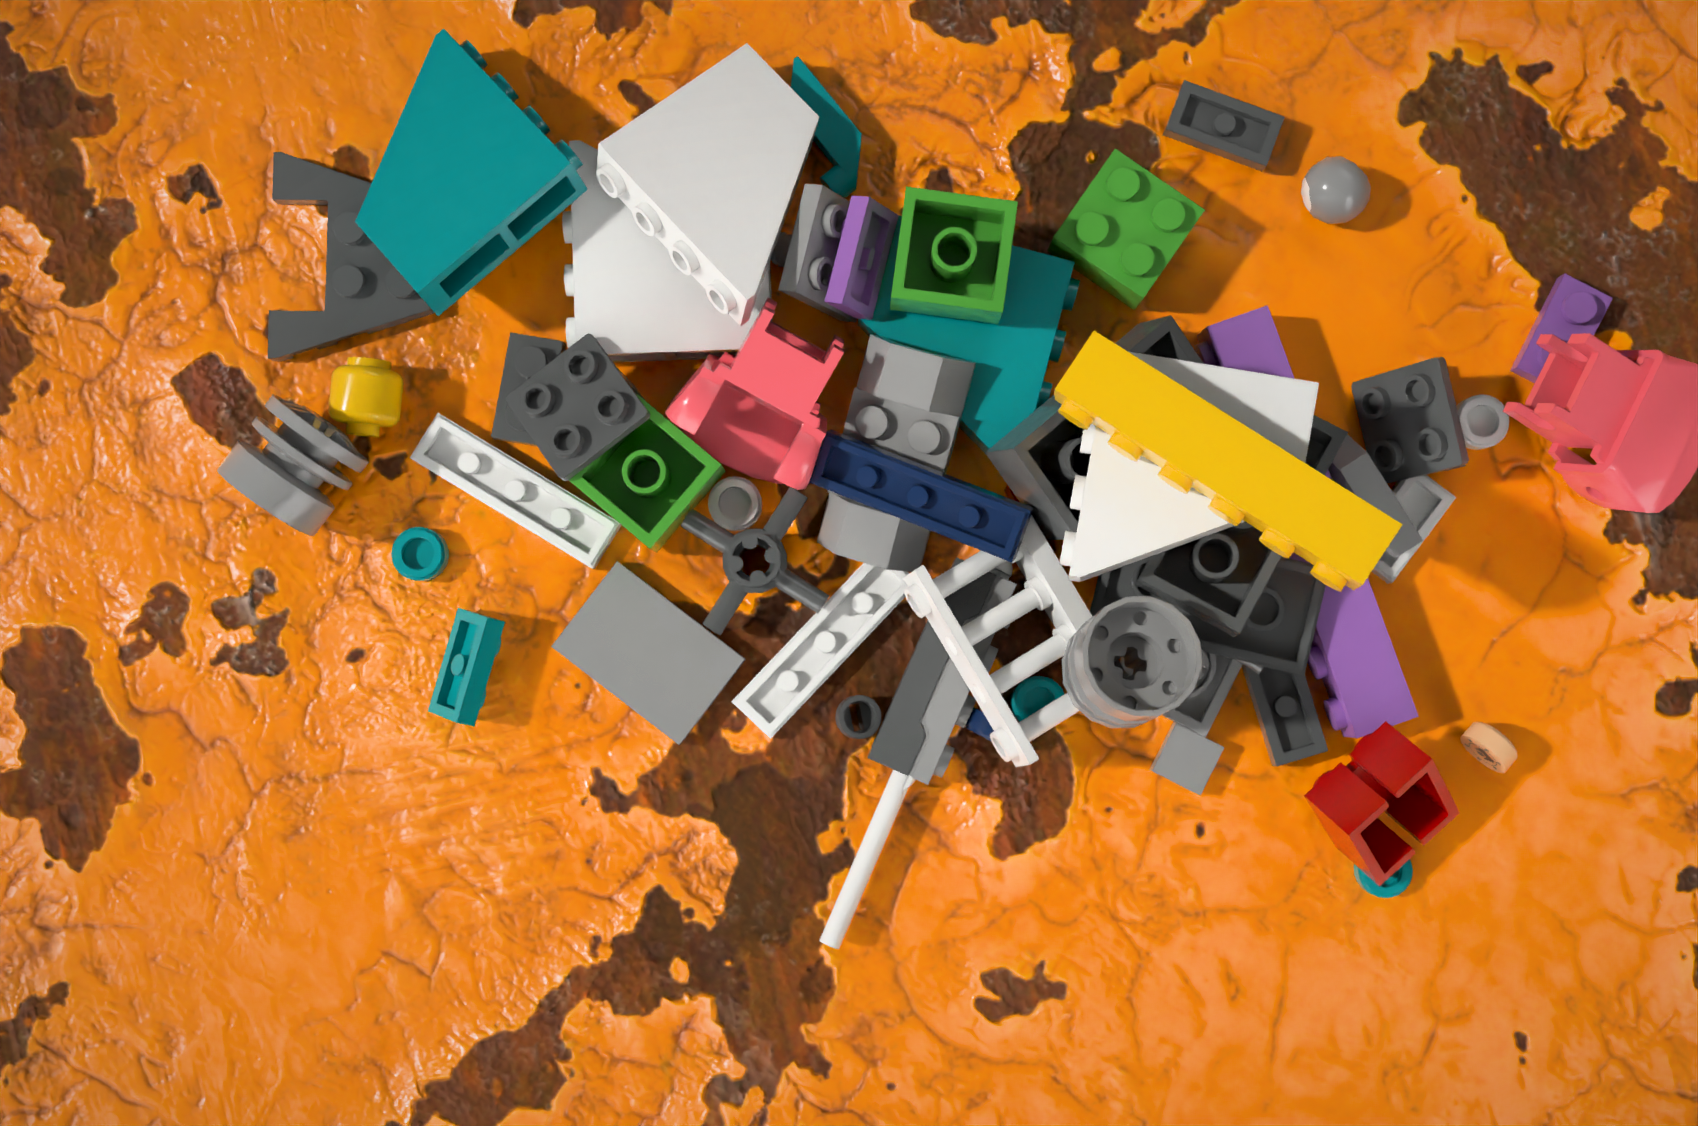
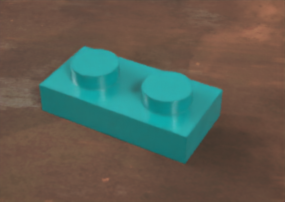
M461 608L457 609L428 712L456 723L475 727L479 710L485 702L486 686L494 658L501 647L504 621Z

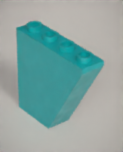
M442 29L435 35L355 220V223L437 316L447 310L588 190L576 171L583 164L568 144L562 139L553 144L546 136L550 129L540 115L530 105L521 110L514 103L519 98L504 77L497 72L490 78L483 70L487 63L476 48L467 39L459 45L445 29Z
M898 216L872 320L858 318V326L869 337L870 334H875L912 348L941 356L975 362L976 366L959 428L985 453L1050 397L1053 383L1043 380L1048 361L1058 363L1063 348L1066 331L1057 329L1062 309L1072 311L1080 280L1071 278L1074 262L1012 245L1004 309L998 324L890 310L902 216Z

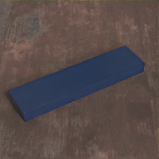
M832 429L826 432L809 483L1009 562H1013L1016 559L1034 509L1028 505Z

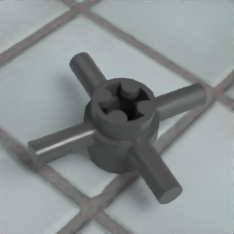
M789 487L763 529H746L735 535L693 508L689 511L681 527L723 553V569L729 580V583L702 623L704 626L721 635L747 593H764L775 587L817 614L820 612L829 595L787 569V553L781 542L808 498ZM758 544L759 547L766 549L764 557L770 563V566L765 573L756 570L749 576L741 570L744 566L742 556L748 549H754Z

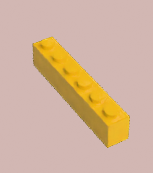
M1095 330L1054 389L1055 400L1062 404L1058 412L1067 420L1085 430H1088L1091 424L1111 436L1107 443L1117 452L1135 462L1139 460L1141 455L1161 467L1157 475L1167 484L1185 494H1188L1190 489L1194 488L1212 500L1208 508L1217 516L1235 526H1238L1242 520L1263 532L1259 538L1262 544L1285 558L1289 559L1294 552L1314 565L1310 573L1334 590L1341 592L1345 585L1352 590L1361 587L1403 525Z

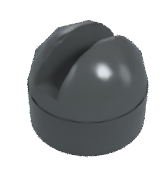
M864 695L851 696L839 704L835 716L836 724L845 736L852 739H864L870 737L878 730L881 723V711L877 703L870 697ZM856 704L857 718L861 729L858 731L853 729L849 705Z

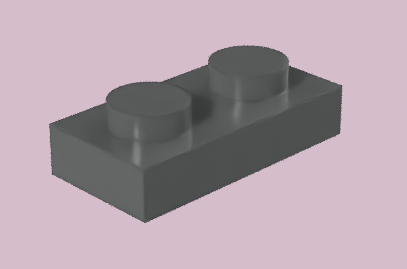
M1184 80L1179 89L1163 136L1262 172L1268 164L1285 117Z
M510 332L491 434L493 439L537 447L507 404L505 398L510 392L563 353L566 347L563 341Z
M1242 665L1272 766H1280L1327 752V744L1305 674L1301 676L1264 667L1258 675Z

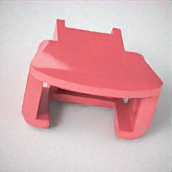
M767 298L736 356L726 351L720 358L708 354L704 363L672 398L665 414L670 421L677 425L678 429L722 464L753 478L776 484H785L794 489L803 490L809 484L821 443L827 432V418L819 413L821 403L817 402V399L844 353L842 348L844 339L834 335L826 351L771 321L777 302Z
M1590 333L1571 334L1567 343L1553 334H1540L1536 344L1549 352L1546 362L1525 404L1507 402L1503 412L1552 442L1548 453L1554 460H1558L1553 470L1560 473L1569 487L1586 500L1607 509L1660 513L1676 500L1698 468V364L1667 355L1660 350H1615ZM1568 447L1593 449L1590 456L1595 460L1596 465L1569 450Z

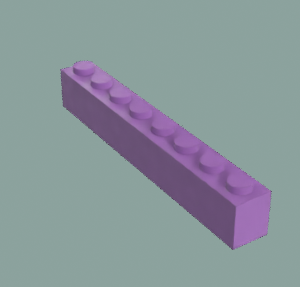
M1268 305L1207 326L1197 335L1199 344L1194 346V350L1204 364L1294 378ZM1327 471L1325 476L1331 479L1330 473ZM1294 552L1289 558L1297 561L1310 563L1302 557H1300L1299 555L1295 554ZM1367 578L1364 584L1355 590L1345 585L1341 592L1326 585L1307 663L1315 679L1322 678L1329 697V699L1324 700V709L1332 728L1335 731L1341 729L1343 737L1360 738L1373 733L1385 721L1394 726L1419 717L1369 579Z

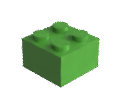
M1114 149L1054 235L1047 251L1055 257L1073 261L1074 270L1135 310L1205 209L1117 149Z
M906 186L890 310L998 324L1004 309L1018 201Z
M637 394L650 412V418L569 479V481L649 549L657 553L682 524L689 511L700 503L726 471L717 460Z

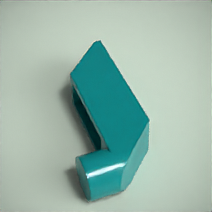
M797 56L793 61L791 88L819 116L813 141L834 166L820 177V181L823 186L846 198L857 187L862 133L799 56Z

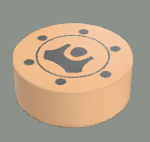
M1473 722L1460 737V741L1465 749L1480 763L1493 771L1505 773L1518 758L1517 750L1511 741L1497 729L1486 723Z

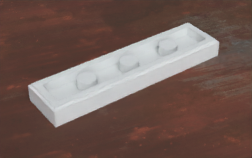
M440 413L436 414L410 456V459L592 569L596 568L621 527V524L615 519Z
M863 563L829 598L818 614L815 613L731 702L771 739L906 597L904 590L908 586L903 578L909 573L907 571L886 570Z

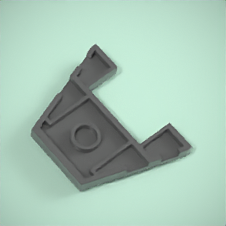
M274 152L272 200L279 205H328L325 310H269L267 358L272 361L282 362L294 358L293 355L315 348L320 350L336 345L338 341L366 332L371 334L434 314V311L355 223L371 183L282 152Z

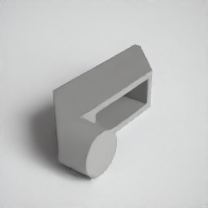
M1347 435L1328 471L1336 483L1403 524L1386 549L1393 558H1396L1422 542L1423 539L1369 454Z

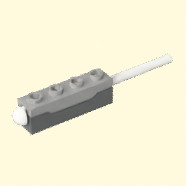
M956 557L952 563L951 568L963 562L964 560ZM1009 561L1004 562L944 598L961 627L1012 597L1017 585L1008 580L1012 575V563ZM928 620L867 755L869 759L893 769L819 940L823 944L835 949H839L909 786L916 780L928 785L933 774L941 778L943 777L955 749L946 744L954 725L962 728L965 727L976 702L974 697L968 695L970 691ZM995 633L973 646L988 673L998 652V648L990 645Z

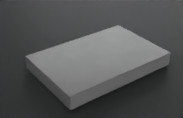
M618 561L551 646L678 745H681L746 660Z

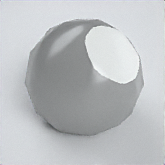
M1342 156L1326 157L1308 170L1302 181L1301 195L1305 207L1313 218L1326 224L1346 223L1364 210L1370 199L1371 186L1367 175L1352 161Z

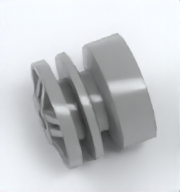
M272 394L265 407L279 418L283 424L278 428L267 420L256 416L252 421V426L268 441V444L262 450L252 444L238 440L217 468V472L255 504L294 529L314 537L335 509L329 498L318 489L320 485L325 481L335 487L349 490L352 486L351 480L334 466L339 461L361 473L369 461L357 451L345 433L322 416L304 405L301 406L288 402Z
M1151 596L1125 597L1102 608L1069 639L1062 658L1063 684L1073 705L1089 720L1111 729L1135 728L1179 707L1195 689L1202 669L1201 642L1191 622L1172 604ZM1121 657H1124L1125 667L1133 669V674L1126 679L1123 678V669L1114 666V662Z

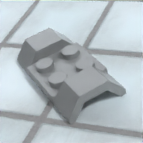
M870 334L857 387L853 391L842 434L946 474L976 363L930 353L898 344L882 336ZM827 491L829 495L817 543L836 555L886 570L912 572L922 565L931 530L832 491Z

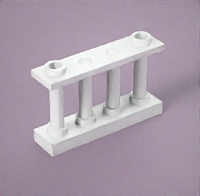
M1032 515L1016 559L1010 562H1016L1027 581L1024 583L1025 589L962 627L944 598L1003 564L1006 560L980 551L934 579L931 578L924 565L903 578L908 586L904 593L909 605L918 617L923 618L926 616L993 728L994 732L990 733V738L996 751L1006 762L1012 760L1015 767L1031 765L1039 760L1030 742L1080 710L1073 705L1068 693L1018 723L1001 694L1064 656L1069 639L1086 621L1093 617L1072 581L1069 580V576L1063 566L1059 565L1060 561ZM1035 608L1040 611L1045 610L1055 627L1052 631L1053 637L989 675L973 646ZM1115 661L1114 666L1123 669V678L1129 677L1120 661Z

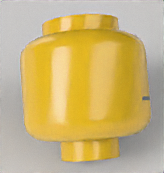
M348 357L347 365L339 366L333 371L328 411L331 418L338 422L346 423V434L379 437L380 427H391L399 422L403 378L400 374L391 370V362L374 358Z

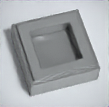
M1173 722L1149 770L1201 796L1225 747Z

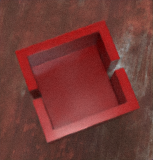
M1386 721L1373 733L1364 736L1358 741L1353 751L1349 754L1352 761L1346 766L1340 762L1333 770L1323 773L1315 781L1313 788L1304 795L1335 847L1379 887L1416 853L1409 844L1377 817L1385 812L1424 846L1460 813L1433 759Z

